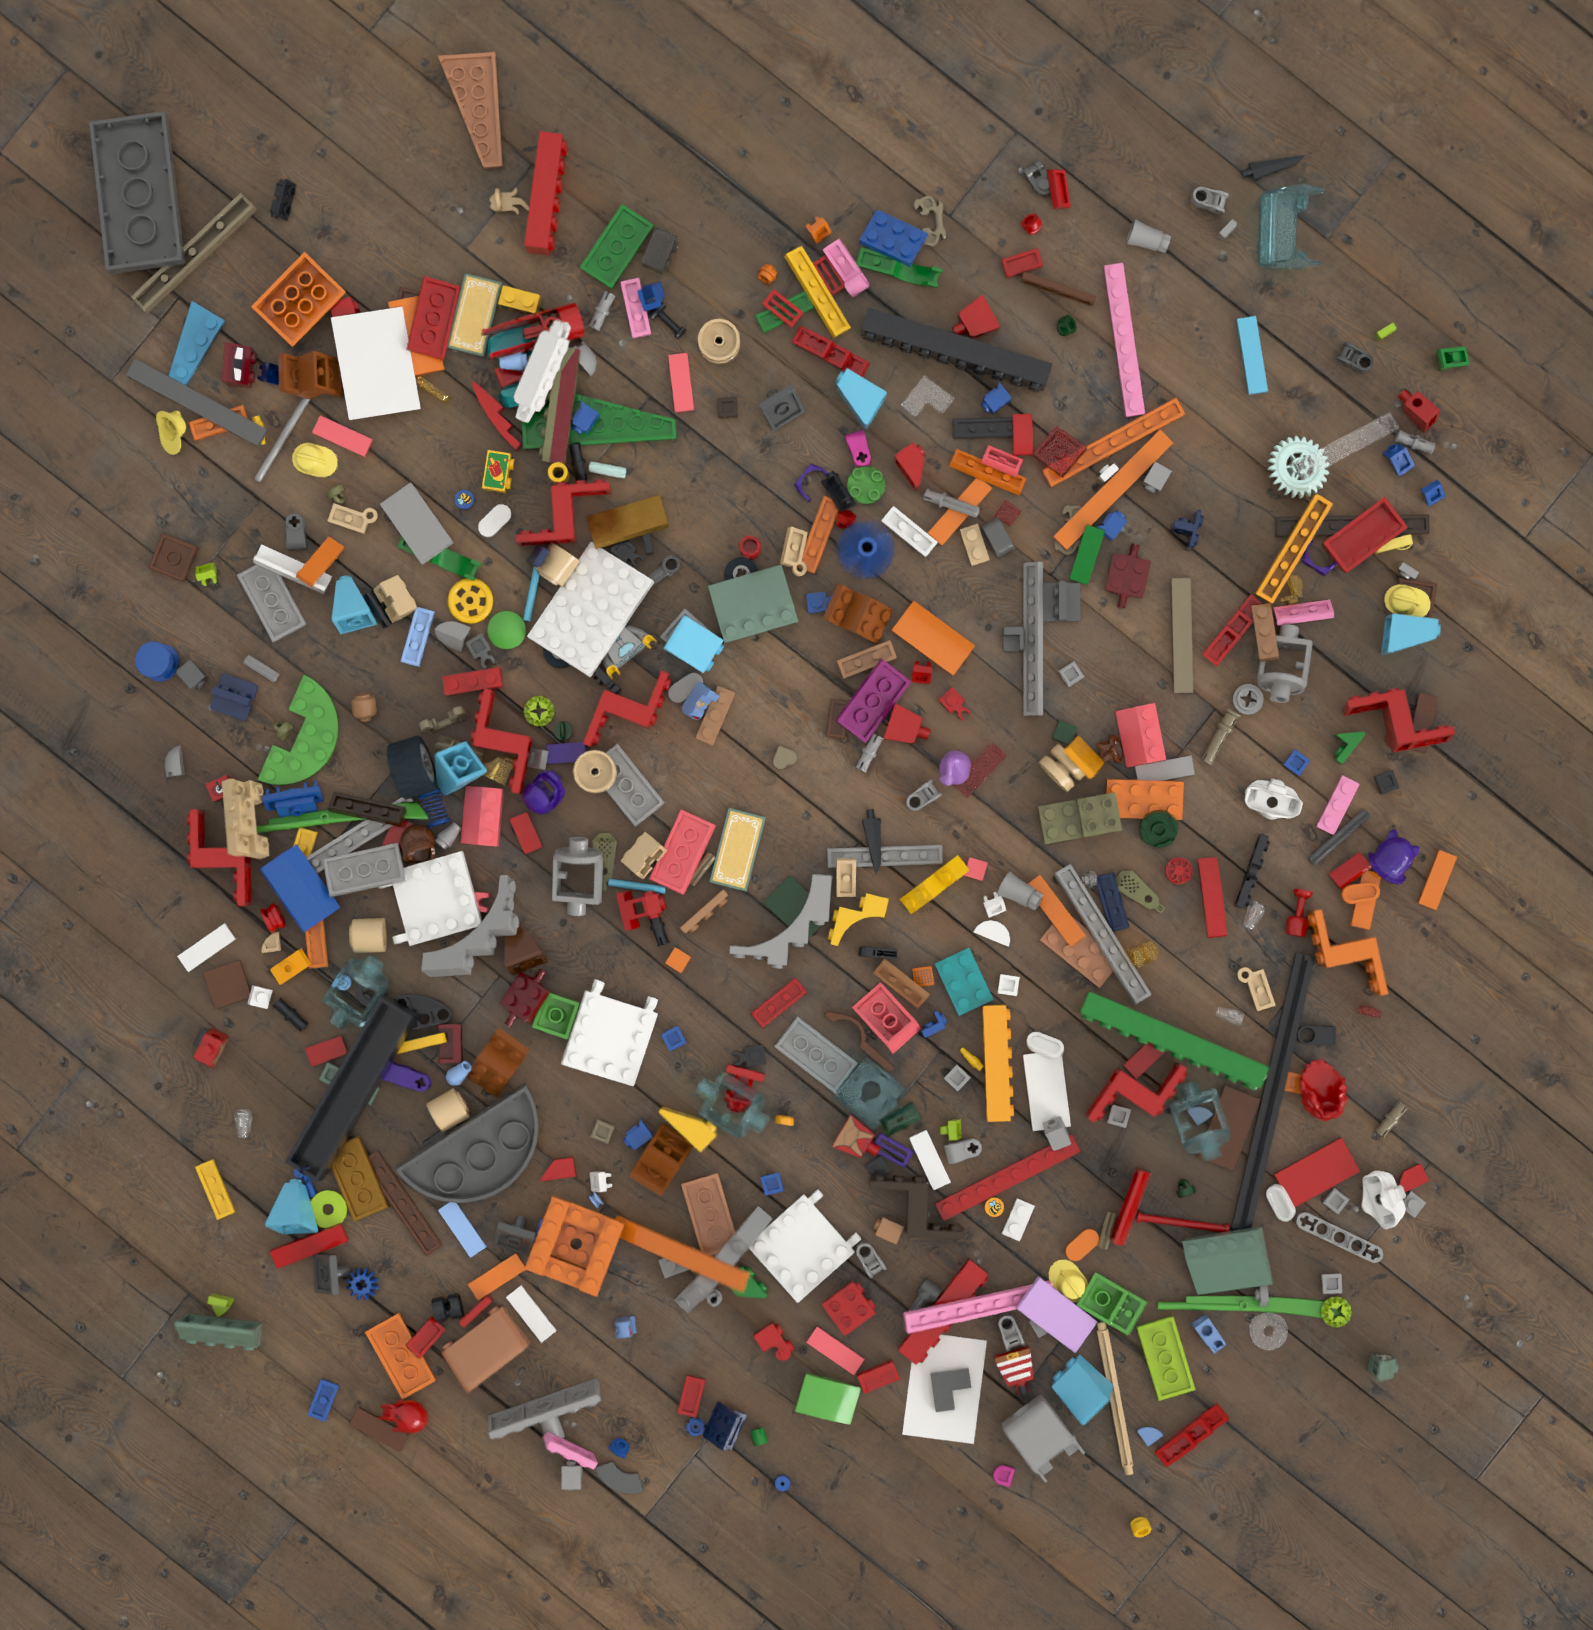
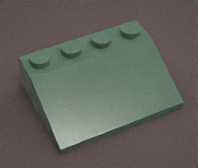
M782 564L708 585L724 643L798 622Z
M1262 1226L1188 1237L1182 1241L1186 1262L1197 1295L1273 1284Z
M187 1313L175 1321L179 1338L185 1340V1343L196 1344L197 1341L204 1342V1345L216 1346L217 1343L224 1344L223 1347L225 1348L242 1346L243 1350L253 1351L254 1348L260 1346L263 1322Z

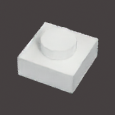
M1107 464L1099 471L1101 475L1098 479L1105 483L1119 468L1115 464L1111 466Z
M1000 974L997 993L1017 996L1020 977Z
M252 985L247 1004L268 1009L273 990Z

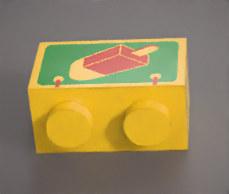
M503 285L498 305L502 309L530 315L539 312L542 298L538 294Z
M488 450L482 483L483 490L506 494L507 489L511 488L512 478H509L510 470L514 469L515 459H512L511 453Z

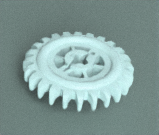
M1295 436L1293 440L1288 437L1286 439L1287 443L1281 440L1279 442L1281 446H1274L1277 452L1273 451L1270 453L1274 458L1268 460V463L1273 465L1268 467L1267 470L1274 471L1269 478L1276 477L1273 485L1280 483L1278 491L1285 488L1284 495L1289 494L1291 491L1292 498L1297 493L1300 499L1303 498L1304 492L1306 497L1311 496V491L1313 494H1316L1317 487L1318 489L1323 488L1322 483L1327 481L1324 475L1329 474L1325 470V468L1329 467V464L1324 463L1328 458L1327 456H1322L1324 450H1318L1319 444L1313 446L1312 439L1306 442L1305 437H1302L1301 441L1298 436ZM1299 453L1300 457L1295 458L1293 454ZM1290 457L1291 462L1286 466L1287 459ZM1307 458L1311 462V465H1308ZM1308 468H1312L1311 474L1308 477L1306 472ZM1301 476V477L1304 478L1305 480H1297V479H1298V477Z

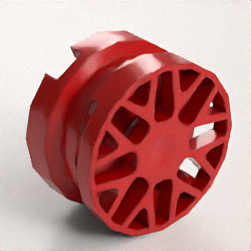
M1173 858L1165 867L1166 877L1175 884L1186 883L1192 876V865L1184 858Z
M272 903L270 907L260 909L262 918L271 933L275 932L279 927H286L285 919L282 917L277 904Z

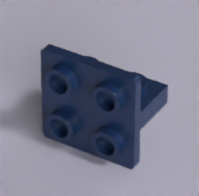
M1197 510L1193 514L1191 523L1189 519L1179 518V520H1175L1171 524L1170 532L1188 536L1185 551H1190L1197 546L1199 534H1196L1197 529L1202 526L1204 516L1201 515L1202 510Z
M222 673L218 686H213L211 693L215 695L210 709L246 721L257 693L258 685Z
M717 1402L703 1437L721 1451H726V1449L732 1450L747 1414L731 1409L722 1402Z

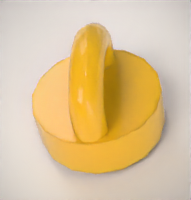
M1137 1517L1130 1523L1135 1537H1144L1151 1532L1152 1528L1145 1517Z

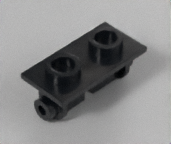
M280 179L277 182L274 196L280 197V199L273 200L270 210L271 217L277 219L279 217L288 221L297 184L288 179Z
M831 471L828 473V478L821 480L839 512L856 506L853 497L849 494L838 473Z

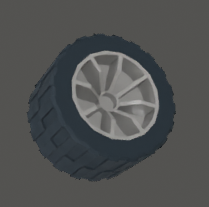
M417 735L397 741L387 746L390 772L402 798L409 799L436 790L437 782L433 761L426 743L420 736Z

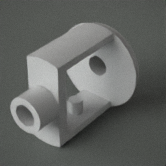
M1290 624L1280 626L1279 636H1276L1277 647L1306 652L1305 661L1296 662V669L1303 670L1302 679L1285 673H1264L1265 661L1260 662L1259 660L1258 686L1270 692V700L1277 703L1289 702L1290 695L1303 693L1308 682L1313 642L1312 640L1299 639V628Z
M571 837L569 838V847L557 849L553 856L552 901L567 902L568 915H586V904L598 905L602 902L603 856L600 850L588 847V838ZM561 862L570 864L595 863L594 894L561 891V879H567V871H561Z

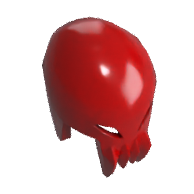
M397 1400L396 1404L380 1406L385 1408L382 1409L385 1412H382L383 1416L378 1417V1419L396 1422L398 1427L392 1428L393 1432L417 1433L423 1430L428 1423L426 1409L415 1400Z

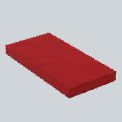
M423 276L406 347L407 351L444 360L461 286Z
M1340 1137L1274 1173V1176L1279 1185L1285 1188L1294 1207H1297L1359 1173L1360 1170L1343 1139Z

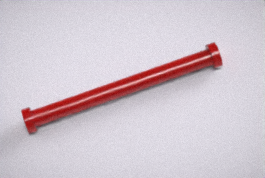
M1137 1211L1136 1223L1143 1221L1215 1232H1228L1230 1227L1227 1223L1221 1225L1142 1214L1141 1211Z

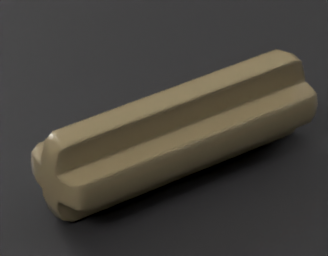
M710 852L698 864L690 881L691 886H695L716 859Z
M1106 1213L1099 1243L1097 1244L1101 1249H1108L1117 1218L1116 1213Z

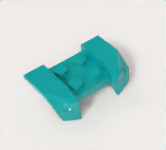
M530 325L506 330L492 336L487 343V359H489L490 353L534 341L533 338L525 340L522 329L528 328ZM533 351L524 352L522 354L527 353V357H531ZM520 382L505 387L506 390L500 391L499 395H497L505 408L519 406L514 400V395Z

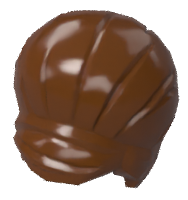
M418 824L407 827L400 838V846L403 852L402 859L405 862H425L430 854L431 860L434 859L435 837L431 829Z

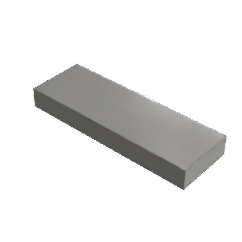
M1192 756L1134 766L1137 780H1168L1195 774Z

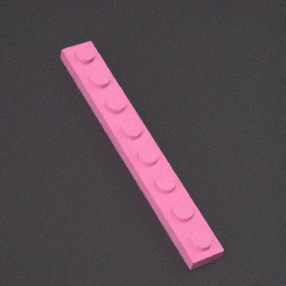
M1123 263L1104 265L1125 417L1145 415Z
M1045 1281L1046 1283H1048L1050 1286L1053 1287V1284H1052L1051 1281ZM1031 1285L904 1312L906 1332L912 1333L1016 1310V1306Z

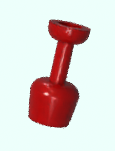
M754 536L743 537L738 545L740 554L750 560L757 558L761 552V542Z
M1294 889L1293 893L1298 897L1295 916H1289L1286 920V934L1305 937L1309 927L1308 919L1303 917L1305 901L1312 897L1313 892Z

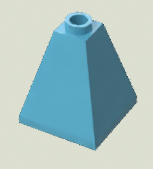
M348 575L340 577L336 581L332 622L340 634L377 625V621L352 577Z
M466 741L435 754L436 782L445 796L458 791L487 772Z
M290 1179V1183H284L266 1220V1227L283 1235L318 1233L307 1188L301 1183V1180Z

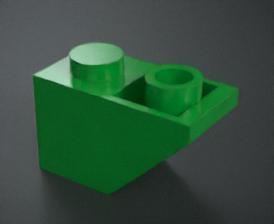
M742 1264L739 1269L749 1273L744 1291L740 1292L731 1287L730 1289L739 1297H767L768 1293L766 1290L768 1288L761 1280L757 1282L753 1277L755 1273L749 1266L745 1268Z

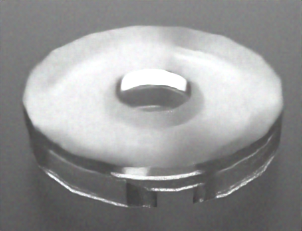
M1264 1312L1256 1315L1251 1321L1249 1332L1252 1342L1259 1348L1275 1350L1285 1343L1288 1337V1326L1279 1314ZM1266 1326L1273 1327L1274 1332L1271 1336L1264 1335L1263 1330Z

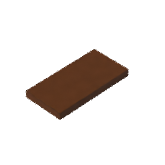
M1224 1085L1197 1157L1234 1171L1261 1099Z

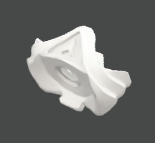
M1274 778L1270 779V781L1257 780L1245 790V803L1247 806L1268 819H1290L1298 816L1301 812L1303 802L1299 799L1297 793L1292 788L1285 786L1281 780ZM1270 797H1275L1278 801L1277 805L1273 808L1267 805V799Z
M1373 1171L1362 1179V1209L1374 1217L1383 1229L1395 1227L1405 1214L1406 1208L1403 1199L1406 1197V1194L1401 1185L1397 1186L1393 1175L1384 1171ZM1378 1194H1381L1380 1200L1382 1204H1379L1376 1200Z

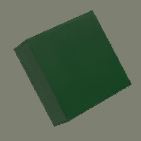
M1059 720L1052 738L1069 745L1073 740L1077 727Z

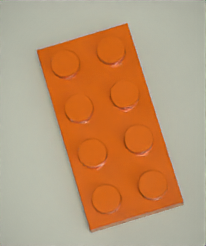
M1106 779V794L1116 793L1120 818L1143 819L1146 814L1152 811L1163 810L1172 814L1176 820H1182L1184 781Z
M400 1313L365 1331L401 1399L437 1380L424 1356L418 1359L405 1347L413 1336Z

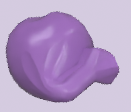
M958 750L947 752L939 766V780L946 786L964 783L969 778L971 769L969 757L964 752Z

